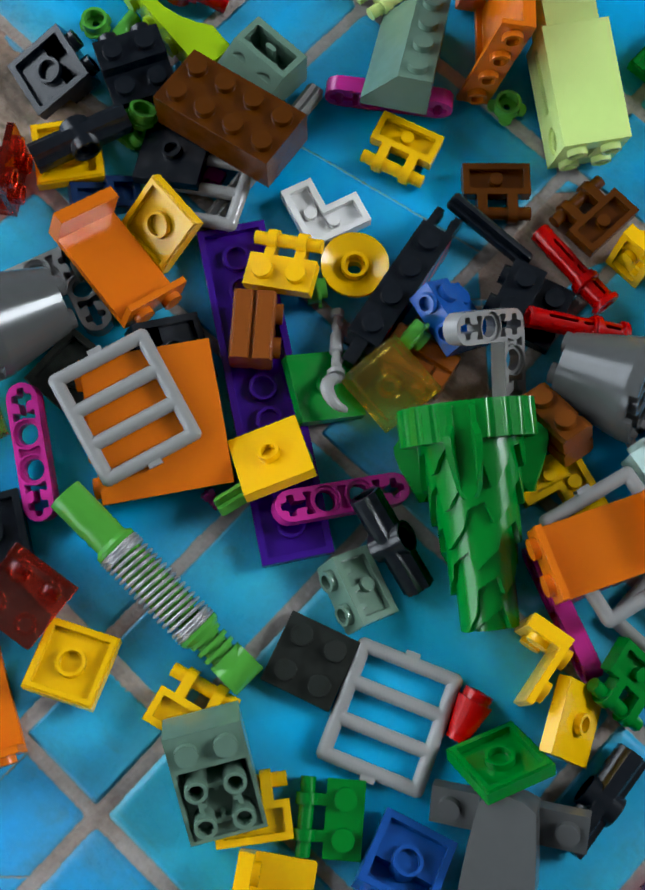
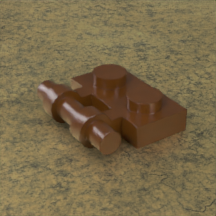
M462 163V196L467 200H475V206L492 221H505L506 224H517L518 221L531 220V207H518V200H529L531 196L530 163ZM488 200H505L506 207H488Z
M598 175L590 181H584L576 189L577 193L569 200H563L556 207V212L549 218V222L555 228H558L564 222H570L573 226L568 229L565 236L589 258L630 222L639 211L615 187L605 196L600 191L605 182ZM585 203H590L593 207L584 215L579 208Z

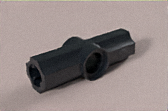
M117 103L89 117L82 114L70 116L61 123L58 131L26 145L42 174L73 159L80 162L90 160L100 153L103 145L130 134L134 130L123 105Z
M372 486L355 496L350 501V504L368 533L367 545L372 557L377 562L386 563L404 595L412 597L430 587L434 579L416 550L417 539L415 532L407 521H399L381 488Z
M622 743L617 744L597 774L591 775L582 784L573 800L575 802L573 807L592 811L587 851L603 828L612 825L622 813L627 802L625 797L645 770L643 758ZM570 852L580 860L584 857L583 854Z

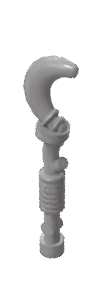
M334 308L331 310V321L333 322L331 328L333 332L330 334L329 354L332 356L331 367L327 370V375L321 381L320 391L323 399L330 407L339 412L346 413L348 407L339 400L334 390V385L341 383L345 378V370L342 368V363L344 362L342 360L344 335L341 332L344 310Z

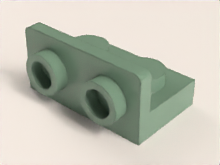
M367 544L331 557L317 568L320 585L328 594L335 609L336 619L347 635L353 634L361 628L399 611L374 558L370 554Z

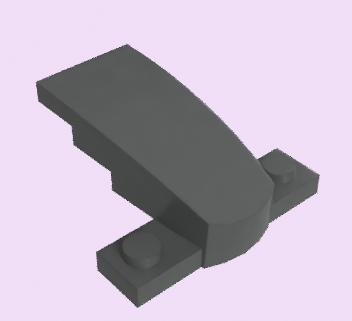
M435 778L432 785L429 821L471 830L458 890H537L539 885L540 845L586 855L592 811L543 801L540 797L527 790L519 791L488 806L470 785Z

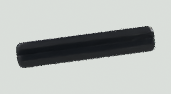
M460 193L454 194L448 201L447 208L510 261L514 263L515 259L518 258L529 263L532 260L533 255L529 250Z

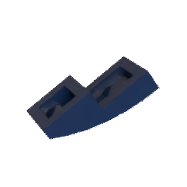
M106 175L103 182H69L67 191L71 205L111 186L119 195L114 213L120 215L129 211L141 193V185L135 183L132 176Z

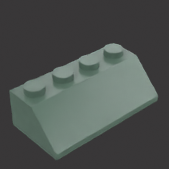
M406 0L383 15L362 89L360 103L427 115L451 0Z

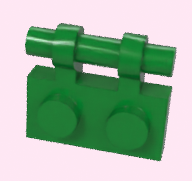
M619 636L600 666L609 675L605 683L594 677L588 681L586 688L592 693L593 700L600 707L608 708L612 712V717L622 727H629L632 731L636 732L643 727V720L639 715L643 708L645 709V653L630 638ZM623 690L628 693L625 701L619 698Z
M301 775L300 791H296L295 803L299 804L297 827H293L294 839H292L296 841L295 857L310 858L311 842H322V859L361 862L366 781L328 777L327 792L319 793L315 792L316 777ZM314 805L325 806L324 829L312 828Z

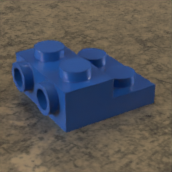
M448 278L426 282L409 298L423 322L430 324L429 331L446 357L488 345L453 346L445 341L443 323L448 314L477 310L470 300L471 298L467 290L459 282L450 283ZM484 318V320H483V325H482V329H483V334H484V335H485L486 326H487V325H486V320H485V318ZM467 325L461 326V332H467Z
M387 807L371 844L364 854L351 887L357 890H441L458 843Z

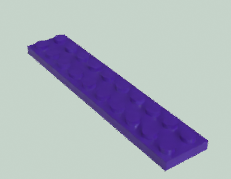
M264 220L238 224L233 232L216 229L197 232L237 437L295 415L281 363L285 355H293L285 316L283 317V325H276L275 337H281L280 359H273V368L271 370L232 368L228 360L234 289H245L242 280L250 252L264 253L265 245L254 243L255 231H266ZM277 294L278 304H282L280 294ZM301 426L300 429L306 446L313 457V465L317 476L250 502L263 568L335 554L328 519L294 526H284L279 524L271 513V505L281 492L288 489L320 484L308 426ZM316 494L315 503L317 507L326 511L323 494ZM286 499L281 509L282 511H289L290 516H292L298 508L306 507V500L302 504L290 505L289 500Z

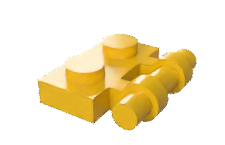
M384 110L370 136V144L379 147L376 153L364 149L359 161L369 165L370 170L378 174L382 171L398 178L397 182L407 186L411 184L420 189L425 176L414 170L417 165L430 170L444 143L445 137ZM392 153L405 159L406 162L402 166L387 158Z
M269 229L268 232L256 230L254 243L265 245L266 247L264 253L250 252L242 280L245 289L272 290L277 292V294L311 299L320 267L317 261L308 260L310 252L323 253L324 240L314 239L311 234L299 233L298 236L282 234V231L277 229ZM280 248L296 250L294 258L280 256Z
M176 662L169 676L181 683L175 692L161 685L142 719L162 731V720L202 710L203 708L186 699L192 689L210 699L206 708L237 700L240 704L241 699L229 693L230 689L220 683L217 686L200 676L201 671L191 666L188 669Z
M267 768L260 769L259 774H256L268 826L215 840L216 850L294 839L290 798L274 800L273 788L288 786L286 770L271 772V769Z

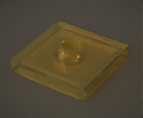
M395 333L350 369L341 382L385 433L397 425L396 411L421 406L441 390V386Z

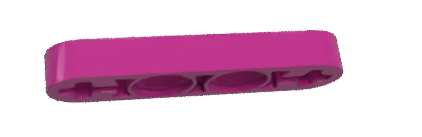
M335 75L328 78L326 83L325 99L336 106L382 112L386 110L391 113L430 118H446L453 111L454 94L450 90L441 87L432 88L427 115L360 103L366 78Z
M19 382L8 389L6 406L22 507L29 519L37 522H48L58 515L51 508V505L59 497L44 399L37 387L25 382ZM23 391L31 395V400L26 402V408L24 405L18 404V399L23 398ZM27 413L35 415V418L20 419V416H27ZM28 425H35L38 429V438L33 444L27 445L22 438L23 430ZM34 460H40L44 465L43 476L37 480L31 479L28 474L29 464ZM47 485V489H39L40 493L39 491H31V486ZM41 499L48 500L49 507L44 508L43 513L42 511L35 510V504L40 503Z
M390 472L288 489L281 492L274 499L271 505V513L273 518L284 526H294L356 515L350 504L351 488L359 487L365 490L376 486L383 490L389 483L392 488H398L399 493L394 497L392 493H383L390 506L394 508L408 498L410 487L403 475ZM316 494H328L333 500L332 510L323 511L319 509L315 503ZM286 499L289 500L290 505L302 504L306 500V507L298 508L292 516H290L289 511H282L281 509Z
M527 548L522 549L524 563L553 624L575 639L569 649L574 652L571 662L576 673L584 683H587L594 677L602 676L603 670L600 668L602 664L572 601L569 600L555 605L553 598H548L545 595L540 583V576L543 573L539 563L530 558Z

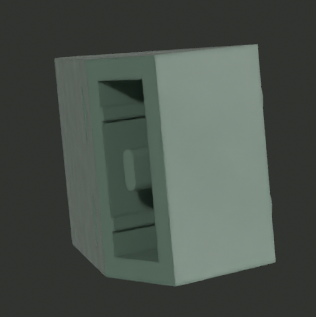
M259 16L233 39L217 62L283 101L307 80V56Z
M238 700L162 720L161 742L191 847L267 827L266 814Z

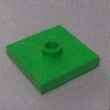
M329 351L285 355L281 360L295 416L300 427L362 419L366 415L355 372L342 365V368L345 370V378L341 383L334 385V390L339 400L348 407V411L346 413L339 412L330 407L323 399L320 385L322 379L327 375V370L331 367L332 356L329 354Z
M512 721L446 749L447 760L488 806L556 775L555 763L544 752L539 751V747Z

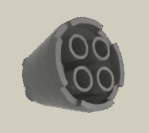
M43 266L0 271V381L15 375L71 333L73 329L78 328L74 312L71 308L66 307L63 296L67 295V291L59 275L53 276L50 270Z
M568 331L562 340L561 352L563 353L559 363L553 362L551 364L546 381L552 384V390L556 391L579 412V416H583L593 426L613 439L631 445L633 437H631L632 429H636L637 434H640V425L645 420V336L573 333Z

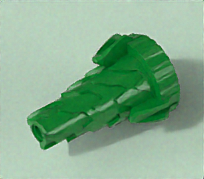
M514 395L475 398L421 405L396 411L399 440L393 447L394 456L418 503L429 502L431 525L438 529L440 552L448 566L451 596L457 595L461 632L495 631L519 627L520 616L515 579L518 564V543L522 542L519 504L525 503L524 492L536 491L549 441L548 430L537 421L534 396Z

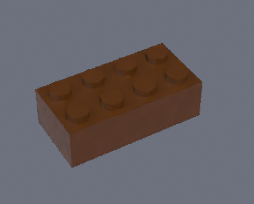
M195 49L153 96L159 123L268 188L308 140L307 114Z

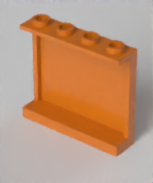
M455 0V9L474 12L475 64L457 93L456 100L466 101L473 105L488 104V101L492 98L537 28L536 0Z
M209 338L156 347L202 431L200 439L163 458L164 463L151 470L149 467H146L113 486H104L99 477L93 478L92 484L95 498L97 500L102 499L103 506L235 483ZM141 349L126 352L75 379L77 392H83L84 399L149 366ZM154 379L84 416V419L92 434L96 436L162 401L166 396L157 379ZM173 411L101 450L111 469L184 431Z

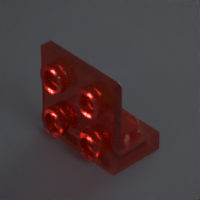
M7 122L3 143L0 146V214L17 217L20 205H24L26 200L25 180L27 174L32 172L33 157L29 154L25 145V139L20 135L16 124Z
M18 542L12 546L0 564V631L29 650L79 588Z

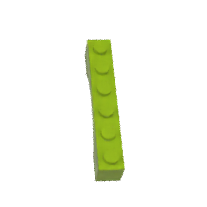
M124 0L129 10L137 11L142 17V22H146L148 25L157 24L168 55L172 58L176 56L181 64L194 49L218 62L230 45L213 25L195 22L182 17L163 6L158 0Z

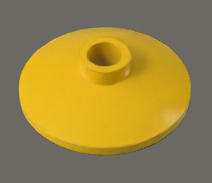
M350 232L335 237L327 244L321 256L320 269L322 277L326 279V284L333 291L346 297L359 298L373 293L389 270V258L385 248L377 239L364 233ZM357 266L361 271L359 273H350L348 268Z

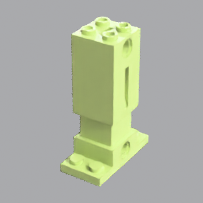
M536 0L537 28L531 36L533 43L526 54L547 169L559 168V171H569L584 163H591L592 166L610 163L611 159L622 150V147L632 137L609 16L599 18L596 0Z

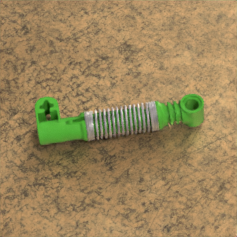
M79 481L68 487L53 502L51 508L97 553V561L101 564V567H104L106 572H110V576L117 573L118 575L115 577V580H118L120 577L122 578L119 585H123L126 582L127 585L124 587V590L131 587L129 595H132L134 592L137 593L134 596V600L141 597L138 604L145 602L146 604L143 606V609L150 607L148 614L154 612L153 619L159 617L157 624L164 622L162 629L169 627L167 633L174 631L172 638L176 639L175 642H178V645L183 649H191L193 652L198 649L200 652L197 656L200 659L205 656L204 663L206 665L213 664L210 668L212 672L236 696L264 669L238 642L235 644L231 643L234 639L231 635L227 638L224 636L227 633L225 629L219 631L220 624L217 622V614L213 612L211 607H208V604L204 605L205 601L199 602L194 607L200 596L194 598L195 591L189 593L190 586L184 588L186 581L179 583L181 577L174 578L176 572L169 574L172 567L165 569L167 562L160 564L162 557L156 559L157 553L151 554L153 548L147 549L148 543L142 544L143 538L139 537L140 535H137V532H134L131 528H124Z

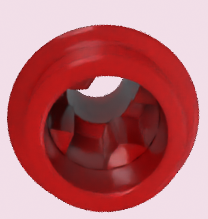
M469 685L465 686L463 692L458 691L446 735L458 743L470 739L491 713L490 705L493 699Z

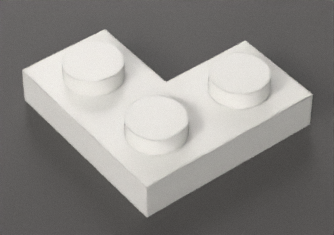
M311 178L280 191V198L298 231L311 234L314 239L324 240V247L339 235L357 232L371 225L372 219L356 191L325 205Z

